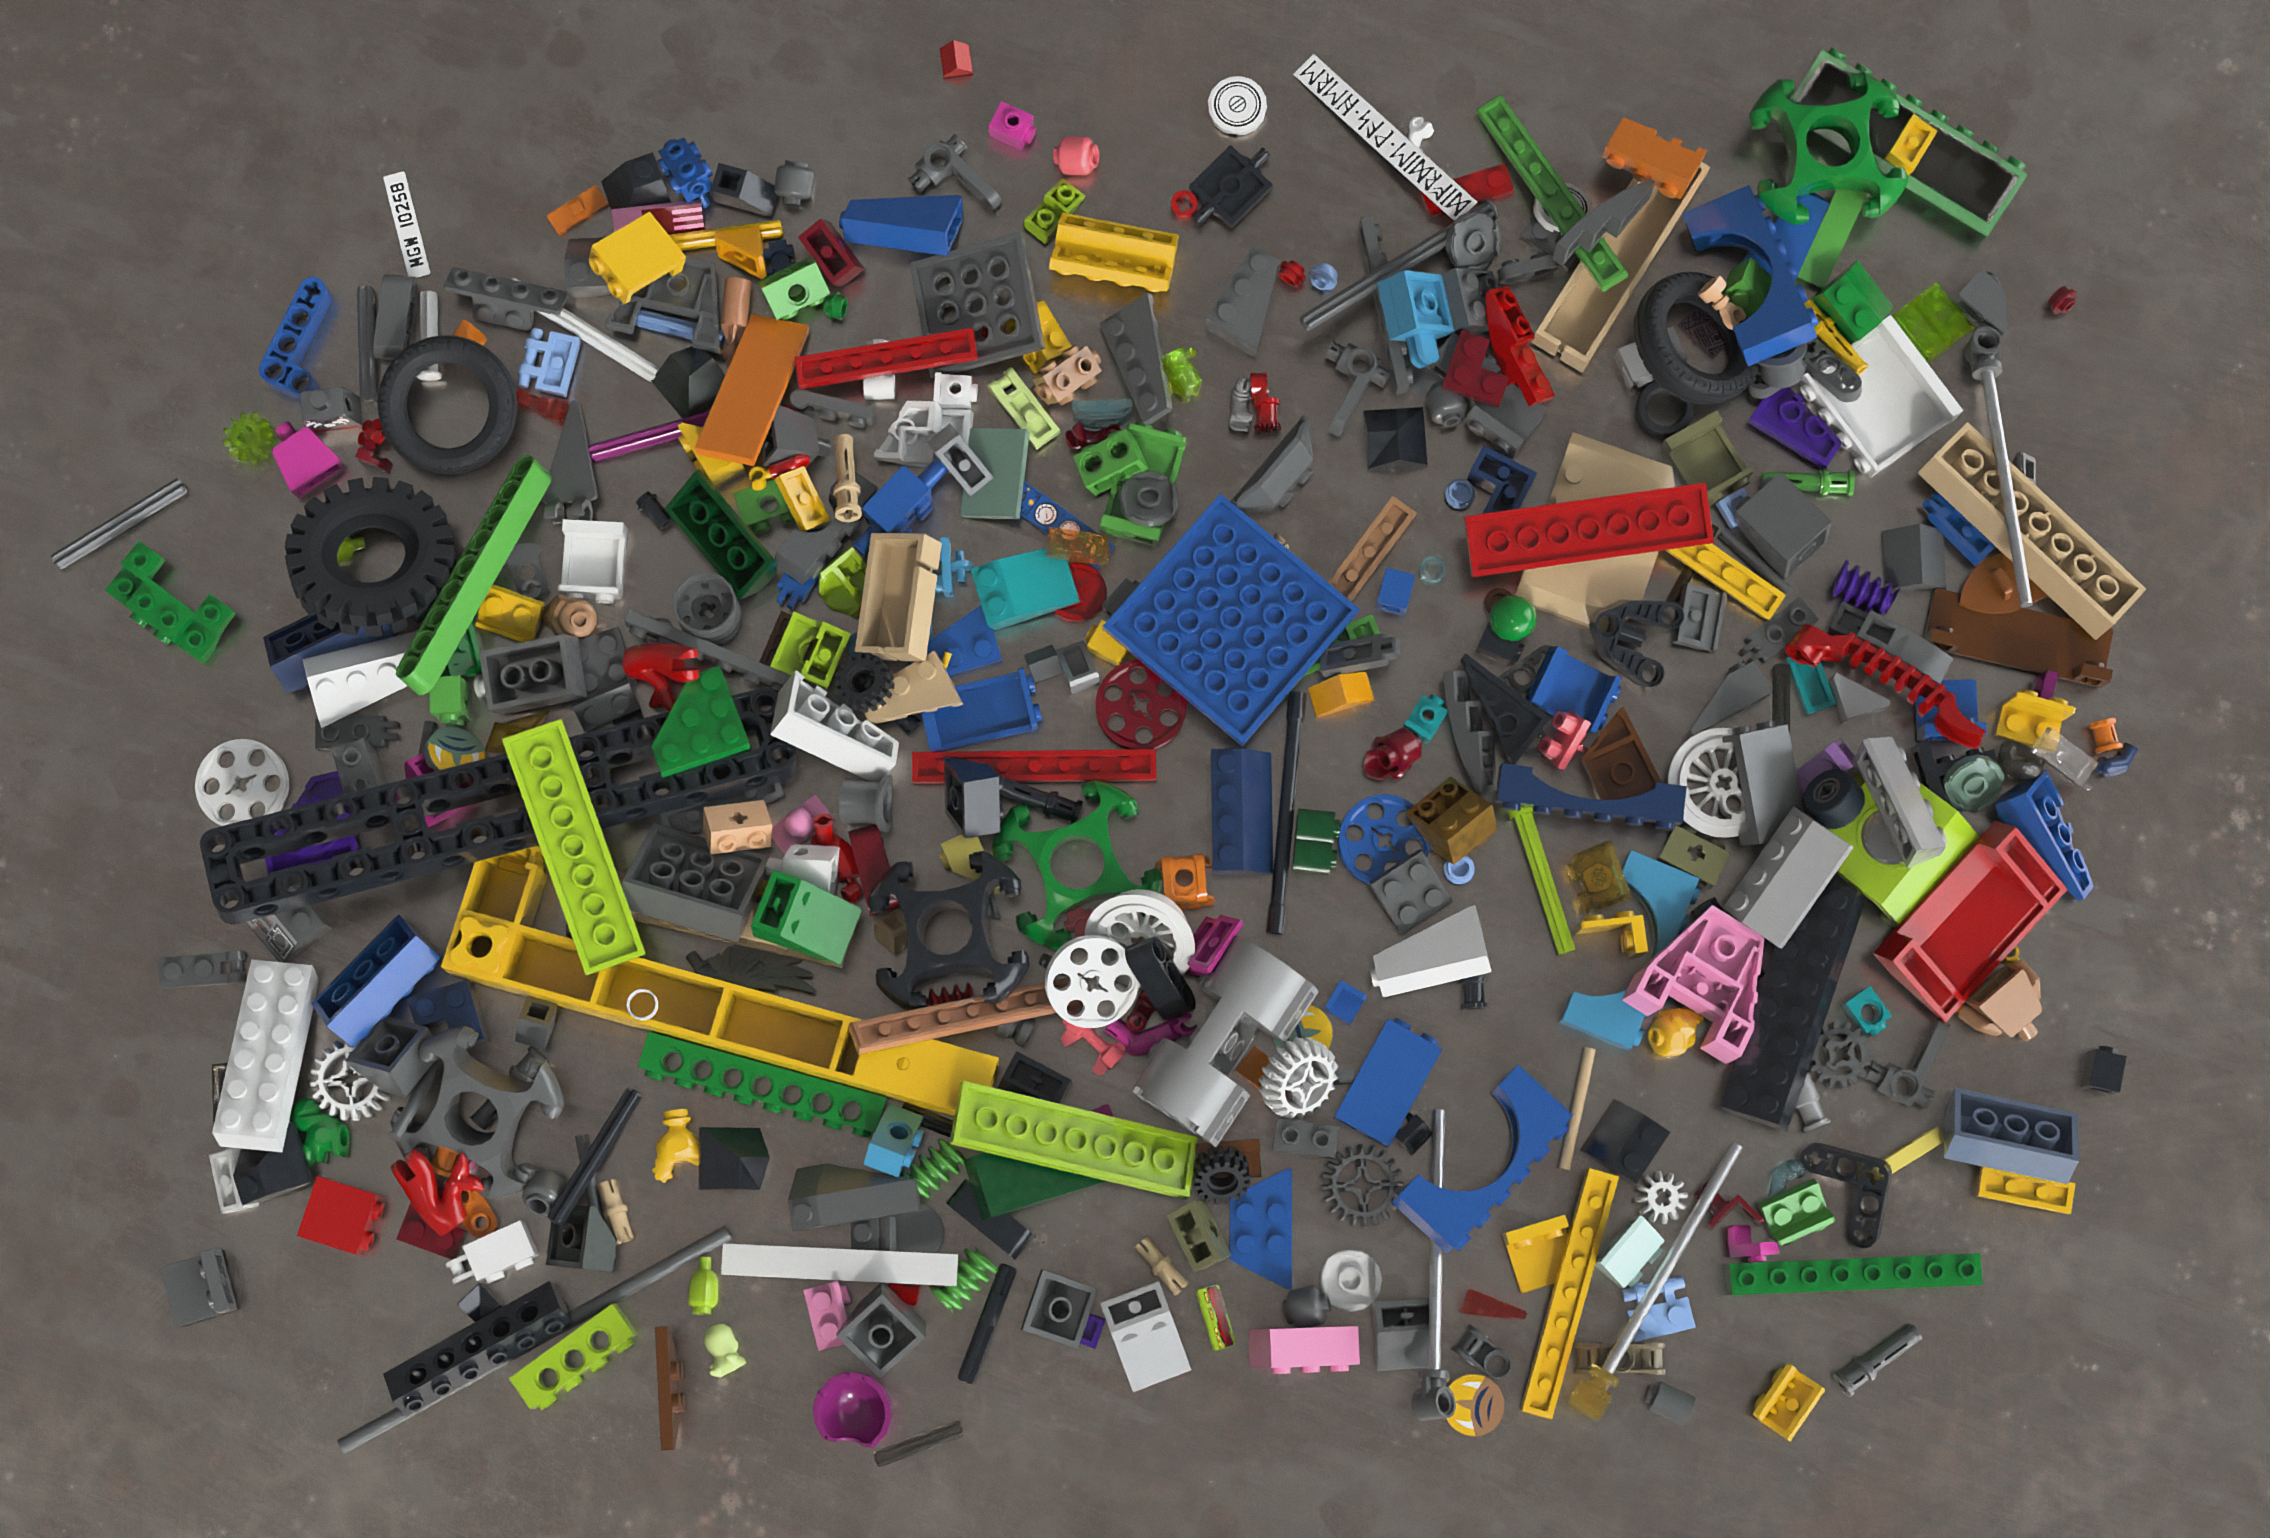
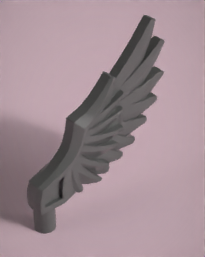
M734 944L733 947L728 946L722 955L717 953L715 956L704 961L696 951H692L686 956L694 973L750 989L773 993L776 992V987L813 994L815 991L811 985L801 980L811 979L812 972L797 966H791L801 963V959L737 944Z

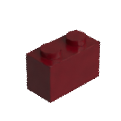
M820 218L798 236L832 285L843 287L865 270L831 222Z

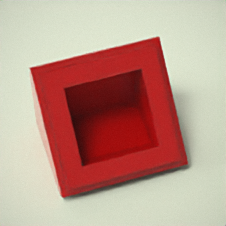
M952 40L940 48L943 78L973 74L969 44Z

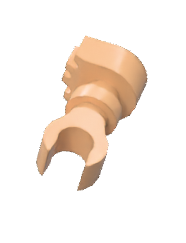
M1719 275L1706 282L1698 292V295L1706 304L1712 301V307L1716 311L1719 310L1724 325L1728 329L1733 330L1732 327L1739 325L1738 322L1746 319V314L1741 307L1728 302L1730 298L1726 294H1721L1726 287V282Z

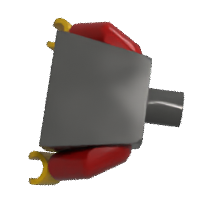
M779 405L761 448L763 466H768L769 469L764 470L758 466L753 467L749 472L750 480L760 478L752 482L754 490L764 489L767 485V479L771 477L775 480L779 475L804 466L806 469L817 455L822 457L828 455L831 447L830 440L817 436L816 421L812 417L799 413L790 405Z

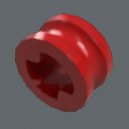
M1186 190L1175 193L1171 200L1172 214L1179 220L1191 219V216L1197 212V198L1192 192ZM1183 199L1189 200L1191 209L1185 208L1184 212L1180 211L1177 202L1180 200L1183 203Z

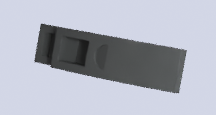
M1843 601L1829 626L1828 631L1836 635H1849L1850 632H1853L1855 637L1862 641L1867 639L1870 641V645L1878 649L1884 648L1887 654L1894 658L1896 656L1900 657L1901 661L1908 666L1914 665L1918 672L1923 675H1930L1931 680L1939 685L1953 661V658L1943 650L1902 625L1870 610L1867 613Z

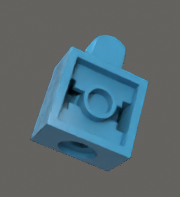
M1403 270L1377 282L1389 340L1406 341L1410 361L1417 368H1423L1428 366V364L1437 362L1439 354L1436 340L1455 332L1443 276L1440 274Z

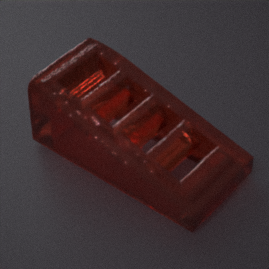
M1472 1289L1465 1291L1458 1312L1463 1314L1516 1320L1525 1319L1527 1316L1526 1311Z

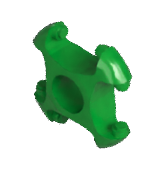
M1863 71L1848 75V89L1852 90L1854 94L1860 93L1861 98L1846 103L1830 106H1810L1792 103L1788 100L1791 95H1794V81L1778 79L1761 94L1748 115L1752 129H1763L1771 122V118L1775 119L1780 125L1789 157V174L1786 187L1778 188V183H1774L1772 179L1761 180L1757 186L1758 198L1772 213L1794 226L1809 222L1808 207H1804L1803 203L1797 204L1796 197L1827 189L1866 192L1871 197H1868L1866 202H1863L1862 213L1863 217L1879 218L1896 203L1908 183L1905 168L1891 169L1890 173L1885 177L1878 170L1869 139L1870 109L1878 108V113L1882 114L1884 118L1898 116L1899 111L1898 98L1889 88L1873 76ZM1819 129H1829L1841 134L1849 144L1851 160L1847 164L1837 167L1825 166L1817 162L1808 151L1806 145L1807 135Z
M1093 779L1081 785L1085 800L1090 798L1091 803L1100 800L1099 807L1083 819L1063 828L1042 832H1027L1020 827L1027 825V820L1031 819L1027 805L1020 804L1008 811L1000 823V832L994 836L991 847L993 856L1001 861L1012 858L1011 854L1014 853L1012 845H1021L1028 851L1043 878L1047 904L1045 916L1038 921L1036 914L1031 915L1030 911L1015 917L1019 932L1037 944L1049 949L1058 950L1065 943L1072 940L1070 931L1065 932L1064 928L1056 931L1054 929L1056 922L1065 916L1066 913L1089 902L1113 898L1125 891L1144 889L1161 894L1163 888V876L1158 868L1145 871L1144 877L1141 878L1143 885L1139 886L1134 885L1120 867L1111 847L1108 833V818L1114 810H1117L1118 815L1124 816L1125 819L1139 815V807L1136 799L1128 793L1103 781ZM1083 841L1090 843L1100 851L1104 858L1102 875L1094 884L1087 888L1072 889L1065 887L1055 879L1051 872V862L1054 854L1061 846L1068 842Z

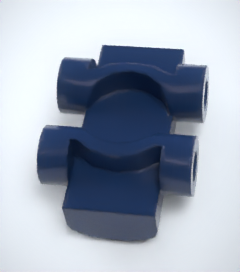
M786 239L768 242L769 248L763 249L765 261L771 260L772 265L766 266L768 276L796 263V261L790 262L789 257L795 256L793 244L787 245Z

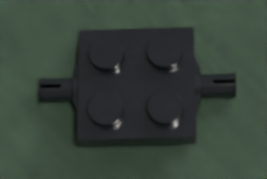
M1230 145L1189 185V190L1201 200L1203 205L1191 216L1197 225L1200 226L1213 214L1232 229L1273 189V184L1262 175L1259 168L1271 156L1268 151L1265 152V148L1261 147L1250 159L1241 155Z

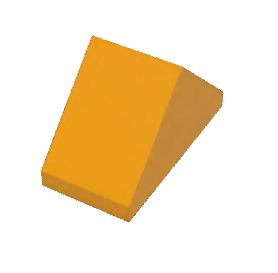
M759 226L720 231L713 235L719 258L762 280L767 276L763 252L764 246Z
M1366 672L1338 674L1308 688L1316 718L1375 701Z

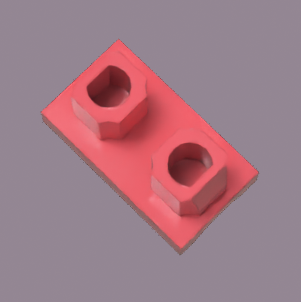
M1570 710L1568 713L1557 711L1552 719V726L1558 729L1553 739L1546 736L1542 738L1537 746V750L1543 754L1542 758L1564 771L1570 760H1574L1578 751L1585 754L1589 749L1582 744L1588 735L1586 732L1591 722Z

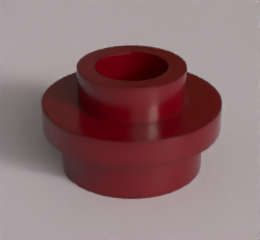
M2066 286L2059 288L2048 300L2051 311L2054 314L2060 312L2063 314L2067 313L2076 304L2075 297L2077 292L2074 289H2068Z

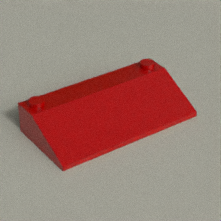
M1994 821L1873 954L1894 978L1940 1020L1946 1023L2068 889L2015 826Z

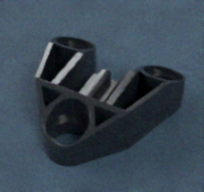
M1618 600L1595 612L1590 619L1589 626L1600 657L1638 685L1648 687L1659 685L1665 673L1661 663L1643 656L1642 653L1617 645V642L1620 640L1641 647L1642 643L1646 641V630L1624 623L1625 618L1658 628L1675 629L1684 621V610L1677 603L1666 601ZM1667 607H1671L1675 611V619L1670 624H1666L1662 619V613ZM1603 616H1608V629L1605 633H1602L1598 626L1599 621ZM1651 664L1655 668L1656 673L1655 677L1647 682L1642 676V671L1645 666Z

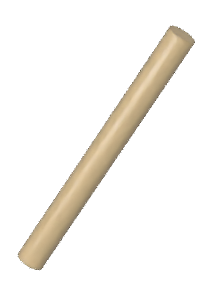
M1583 1048L1570 1113L1573 1116L1567 1123L1570 1129L1565 1133L1558 1165L1560 1169L1570 1171L1596 1051L1593 1048Z

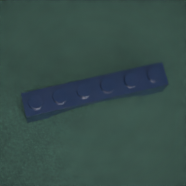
M1503 763L1499 766L1495 803L1502 804V809L1520 811L1521 806L1533 808V813L1551 815V810L1564 811L1563 816L1568 818H1582V814L1594 815L1595 821L1612 822L1613 818L1625 819V824L1633 826H1643L1645 821L1656 823L1655 828L1674 830V825L1679 826L1683 823L1687 786L1656 782L1652 785L1651 791L1635 797L1617 800H1596L1570 795L1549 786L1532 774L1533 767Z

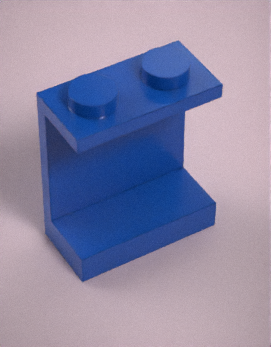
M1559 646L1549 647L1525 699L1538 709L1552 716H1555L1557 711L1568 713L1570 710L1591 722L1586 733H1596L1597 730L1603 728L1607 721V708L1610 702L1613 703L1617 699L1621 687L1618 685L1622 678L1617 675L1609 676L1567 655L1568 651Z

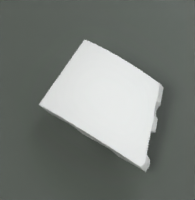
M906 401L899 412V418L889 428L888 436L882 446L874 452V458L890 463L926 468L934 458L940 460L927 441L949 423H951L969 446L970 429L973 426L974 413L971 410L942 409L934 401Z

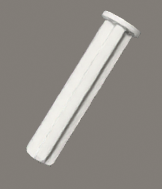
M424 291L420 293V340L438 336V294L436 292ZM438 363L423 370L417 378L424 381L441 379L442 374L438 372Z

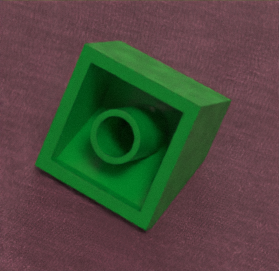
M1858 260L1812 297L1825 316L1831 317L1835 321L1834 326L1850 344L1866 336L1894 308Z

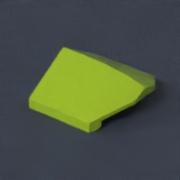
M849 546L819 573V596L830 609L857 618L862 603L867 564L852 546Z

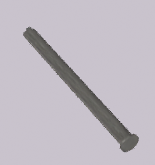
M1488 198L1482 200L1481 206L1471 211L1484 213L1490 216L1493 221L1499 218L1497 207ZM1452 223L1300 317V323L1304 329L1310 331L1378 289L1377 282L1403 270H1409L1445 248L1447 233Z

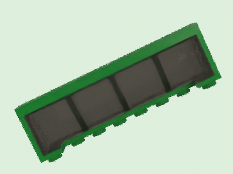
M1833 47L1829 51L1822 49L1790 102L1810 106H1830L1861 98L1860 93L1854 94L1852 90L1848 89V75L1862 71L1871 75L1872 71L1859 63L1855 67L1845 62L1847 56ZM1882 78L1881 82L1898 98L1899 111L1898 116L1884 118L1882 114L1878 113V108L1870 109L1869 139L1878 170L1887 175L1891 169L1897 168L1884 158L1908 119L1915 114L1935 128L1937 133L1914 171L1909 176L1907 175L1908 183L1906 188L1983 235L1988 236L2028 175L2024 171L2026 164L2011 155L2007 160L1997 154L2000 149L1986 140L1981 145L1971 139L1974 135L1973 132L1960 124L1956 129L1946 123L1949 119L1947 116L1935 109L1930 114L1920 108L1923 104L1922 101L1909 93L1906 98L1895 92L1898 88L1896 85ZM1829 129L1814 131L1851 154L1849 144L1841 134Z

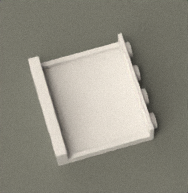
M1891 315L1861 340L1851 345L1868 364V368L1859 375L1862 381V393L1857 400L1853 402L1838 400L1808 373L1799 382L1801 386L1800 391L1804 398L1815 404L1819 410V417L1836 432V436L1842 442L1841 447L1845 450L1848 449L1855 457L1854 463L1863 474L1867 473L1870 478L1952 422L1963 411ZM1825 365L1820 368V371L1826 374L1836 370L1831 365Z

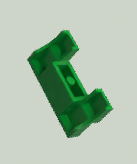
M138 541L120 563L123 568L104 591L131 610L133 613L129 617L145 628L149 624L155 628L156 631L153 635L163 643L169 645L171 641L204 664L215 651L222 633L236 612L210 593L195 612L152 581L166 560L141 541Z

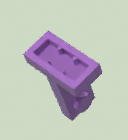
M1842 738L1833 742L1796 770L1802 803L1808 784L1816 776L1831 769H1840L1847 772L1856 765L1854 753Z

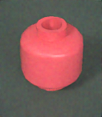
M1066 136L1060 141L1059 147L1056 146L1054 148L1053 160L1056 165H1059L1061 172L1065 175L1086 176L1092 172L1093 168L1098 166L1099 149L1089 137Z

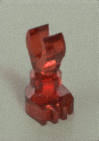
M517 389V405L537 410V413L546 414L548 420L563 424V420L566 419L565 416L568 412L567 409H569L567 400L553 397L550 400V398L544 396L540 398Z

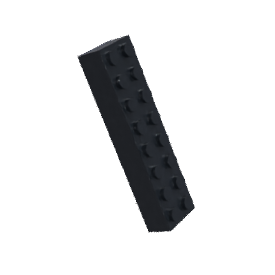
M1829 882L1785 946L1781 949L1775 945L1758 994L1757 1003L1754 1006V1031L1742 1056L1736 1059L1720 1105L1729 1114L1786 1132L1788 1131L1866 901L1858 890Z

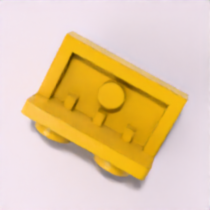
M1044 300L1037 302L1045 349L1023 355L1025 362L1030 366L1033 373L1040 372L1039 368L1052 360L1062 359L1061 353L1071 347L1070 342ZM1010 319L1005 324L1009 334L1016 329L1015 319Z
M1787 1363L1784 1368H1779L1772 1378L1773 1385L1767 1394L1763 1393L1757 1399L1753 1415L1759 1422L1790 1442L1825 1389L1797 1371L1793 1365Z

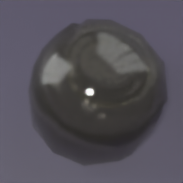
M2010 740L2002 742L1997 755V764L2007 777L2017 781L2034 780L2042 773L2045 761L2042 760L2040 764V758L2037 756H2041V754L2037 750Z

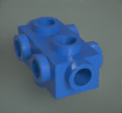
M684 137L679 140H668L664 147L658 151L661 159L657 160L663 174L665 177L671 174L672 177L668 178V181L676 195L682 193L687 203L694 199H701L702 209L708 207L710 201L706 193L711 189L712 184L709 177L713 176V173L706 160L704 159L699 162L698 159L702 155L694 141L688 144Z

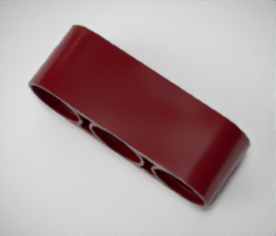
M874 824L848 831L867 907V899L873 887L890 868L881 832L877 825ZM889 900L890 907L886 909V912L899 909V901ZM868 907V911H869L870 916L877 915V914H871L870 909H869V907Z

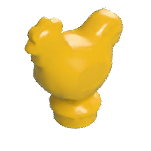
M688 1109L663 1112L664 1120H662V1123L668 1127V1131L658 1139L656 1144L657 1158L654 1161L655 1167L652 1169V1172L655 1173V1179L661 1180L663 1183L673 1178L671 1172L674 1164L677 1162L688 1161L699 1166V1140L693 1132L686 1128V1124L691 1120Z

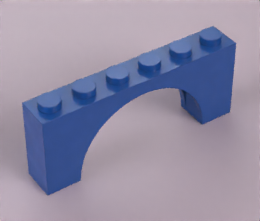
M1750 185L1682 213L1697 252L1720 246L1739 247L1757 254L1772 269L1771 288L1763 304L1747 320L1732 327L1748 367L1817 338L1814 326L1818 325V320L1812 307L1806 309L1804 302H1807L1808 299L1802 285L1796 286L1793 279L1797 278L1791 261L1785 263L1783 256H1786L1787 253L1781 239L1775 240L1772 235L1776 233L1773 221L1770 216L1764 218L1762 212L1766 210V207L1758 198V194L1754 195Z
M1520 1065L1514 1067L1491 1092L1503 1107L1509 1120L1512 1134L1509 1160L1498 1179L1481 1189L1462 1192L1438 1187L1418 1174L1392 1201L1406 1217L1446 1254L1454 1248L1460 1251L1471 1239L1468 1235L1469 1231L1474 1226L1480 1229L1492 1216L1488 1210L1494 1204L1499 1207L1511 1195L1508 1188L1515 1181L1519 1185L1531 1172L1528 1168L1529 1164L1534 1159L1540 1162L1551 1150L1547 1144L1553 1138L1559 1140L1570 1129L1567 1122L1573 1115Z

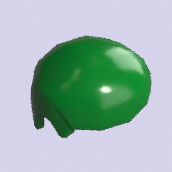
M1508 595L1500 598L1493 604L1489 615L1491 629L1501 639L1518 641L1532 634L1538 619L1535 606L1525 597Z

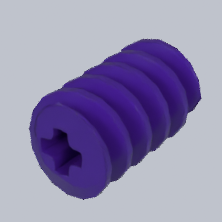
M1845 560L1831 584L1834 587L1833 597L1838 596L1843 591L1845 592L1843 602L1847 603L1854 597V607L1859 608L1863 603H1866L1865 612L1869 613L1870 610L1877 609V613L1884 616L1893 604L1900 588L1891 593L1892 583L1890 582L1881 588V577L1879 576L1869 582L1871 572L1866 571L1859 576L1860 566L1855 565L1848 571L1849 561Z

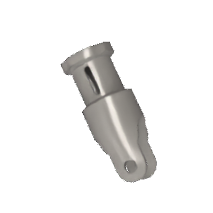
M1809 1071L1807 1072L1804 1086L1796 1105L1806 1125L1804 1127L1805 1132L1812 1131L1831 1122L1829 1117H1825L1818 1101L1820 1096Z

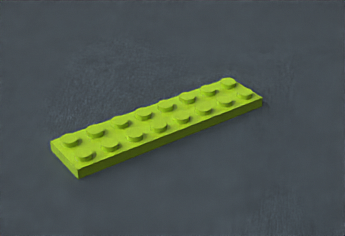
M562 719L502 739L585 975L587 976L646 955Z
M963 1080L959 1085L949 1144L1187 1199L1190 1197L1198 1137Z

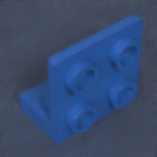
M1942 680L1941 683L1945 685V690L1955 695L1957 707L1962 715L1986 731L1983 737L1987 735L1986 722H1978L1976 680ZM1920 696L1915 701L1917 741H1951L1941 735L1934 727V719L1939 707L1934 705L1924 717L1918 714V706L1925 700L1924 697Z

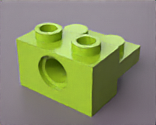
M794 611L770 667L792 675L796 670L805 676L804 681L827 690L851 633L824 621L820 623ZM812 641L813 644H812V647H811V649H810V651H809V654H808V656H807V658H806V661H803V658H804L805 653H806V651H807V649H808V647H809V644H810V642Z

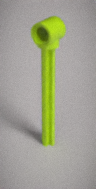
M1521 806L1520 811L1507 810L1509 818H1515L1557 953L1560 955L1576 950L1532 815L1533 808Z

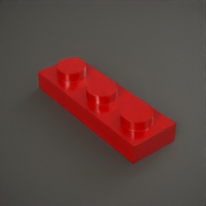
M1505 163L1453 179L1477 201L1474 206L1481 204L1482 200L1486 198L1492 201L1514 193V187ZM1420 190L1429 220L1447 215Z

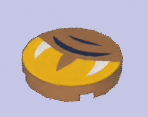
M1464 1374L1455 1378L1447 1386L1454 1393L1456 1409L1453 1416L1446 1418V1421L1456 1432L1466 1436H1482L1491 1432L1500 1423L1504 1413V1397L1500 1388L1490 1378L1480 1374Z

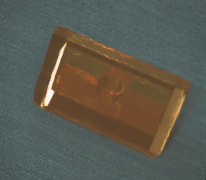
M1049 527L1046 557L1106 565L1110 560L1108 535Z

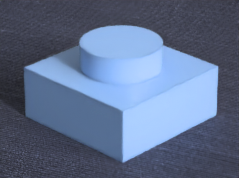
M1744 487L1716 503L1730 529L1737 526L1734 522L1737 511L1735 509L1742 499L1749 496Z

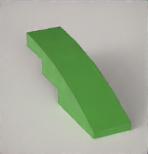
M1835 190L1797 276L1798 278L1818 287H1825L1868 193L1863 191Z

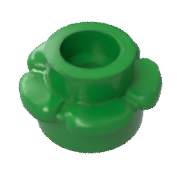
M835 292L833 296L827 297L824 312L828 314L831 321L844 319L848 307V298L841 296L840 292Z

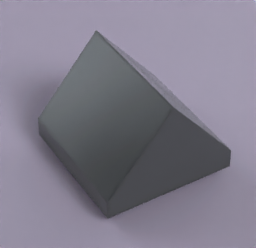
M1053 644L1024 655L1034 683L1063 673Z

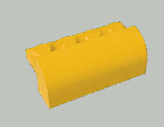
M1062 212L1057 227L1055 247L1050 258L1049 269L1056 270L1062 275L1077 274L1086 276L1087 279L1093 281L1103 279L1114 281L1120 286L1135 285L1144 287L1151 292H1167L1172 278L1179 235Z

